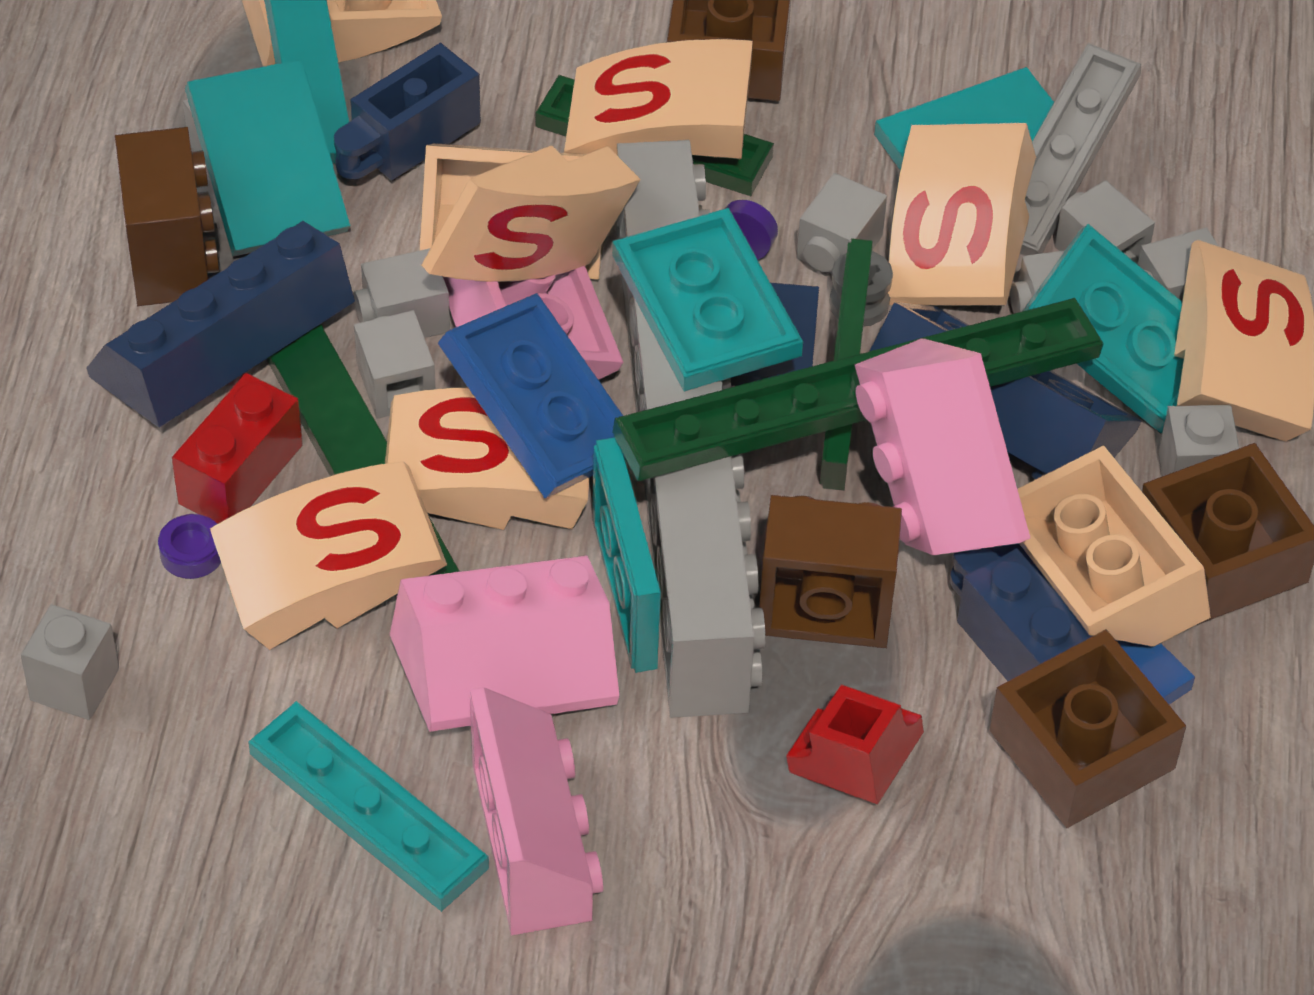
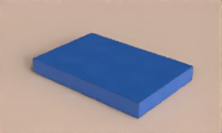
M538 293L453 328L443 335L438 345L544 498L550 497L593 476V451L596 440L615 438L612 433L614 419L623 416V414Z

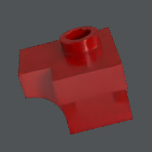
M841 684L825 710L819 708L816 710L786 755L789 773L878 805L924 733L922 715L903 709L900 704Z

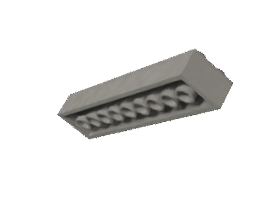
M690 140L617 143V156L641 179L615 222L617 240L710 213L709 209L702 210V206L698 205V201H705L706 199L705 169L703 164L693 165ZM621 273L636 412L730 388L731 378L685 392L682 390ZM738 454L644 480L652 560L661 591L659 624L670 718L749 713L751 687L762 685L760 648H765V622L763 609L754 608L753 594L758 593L757 561L755 554H747L745 542L751 540L748 501L741 502L739 490H735L744 488L743 456Z

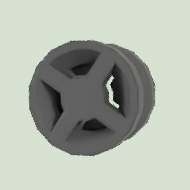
M874 251L871 254L863 327L872 326L882 321L888 314L890 306L888 292L891 289L893 279L892 267L885 257ZM846 253L835 261L832 270L833 286L829 304L831 312L838 320Z

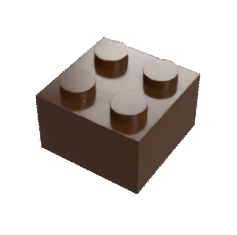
M673 0L667 42L711 39L753 41L748 98L780 101L791 0Z
M188 127L115 135L137 307L174 302L184 292L208 280L207 273L219 272L215 236L203 237L202 234L214 231L210 195L208 191L197 193V188L208 186L204 150L191 151Z
M1256 443L1143 483L1142 493L1204 567L1211 618L1203 622L1309 583L1314 565V525Z
M771 495L759 607L763 609L765 636L887 649L897 573L902 508L880 506L870 502L857 504L818 500L802 495L793 497Z
M1105 629L998 686L989 731L1063 825L1069 828L1176 769L1186 725L1109 631Z

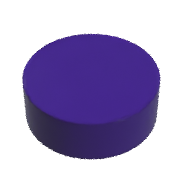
M750 200L732 201L724 209L729 208L757 260L761 259L768 253L777 238L778 226L776 220L765 207Z
M199 514L181 515L170 520L162 528L158 537L160 559L164 568L171 574L185 579L201 578L215 571L221 564V560L210 528L217 525V523Z

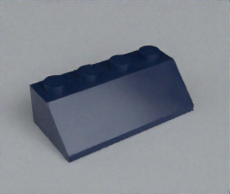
M301 221L295 226L283 230L276 238L249 255L235 260L225 270L198 287L184 292L174 302L147 319L133 324L126 332L105 344L86 367L89 377L160 428L355 302L340 243L305 221Z
M894 302L870 351L965 327L969 324L936 306ZM1053 371L990 387L1009 460L1012 462L1016 456L1035 467L1031 474L1034 479H1038L1103 445L1115 458L1137 432L1142 422Z

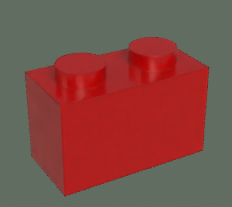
M245 373L172 456L178 504L199 515L212 519L217 524L250 508L303 446L298 398Z

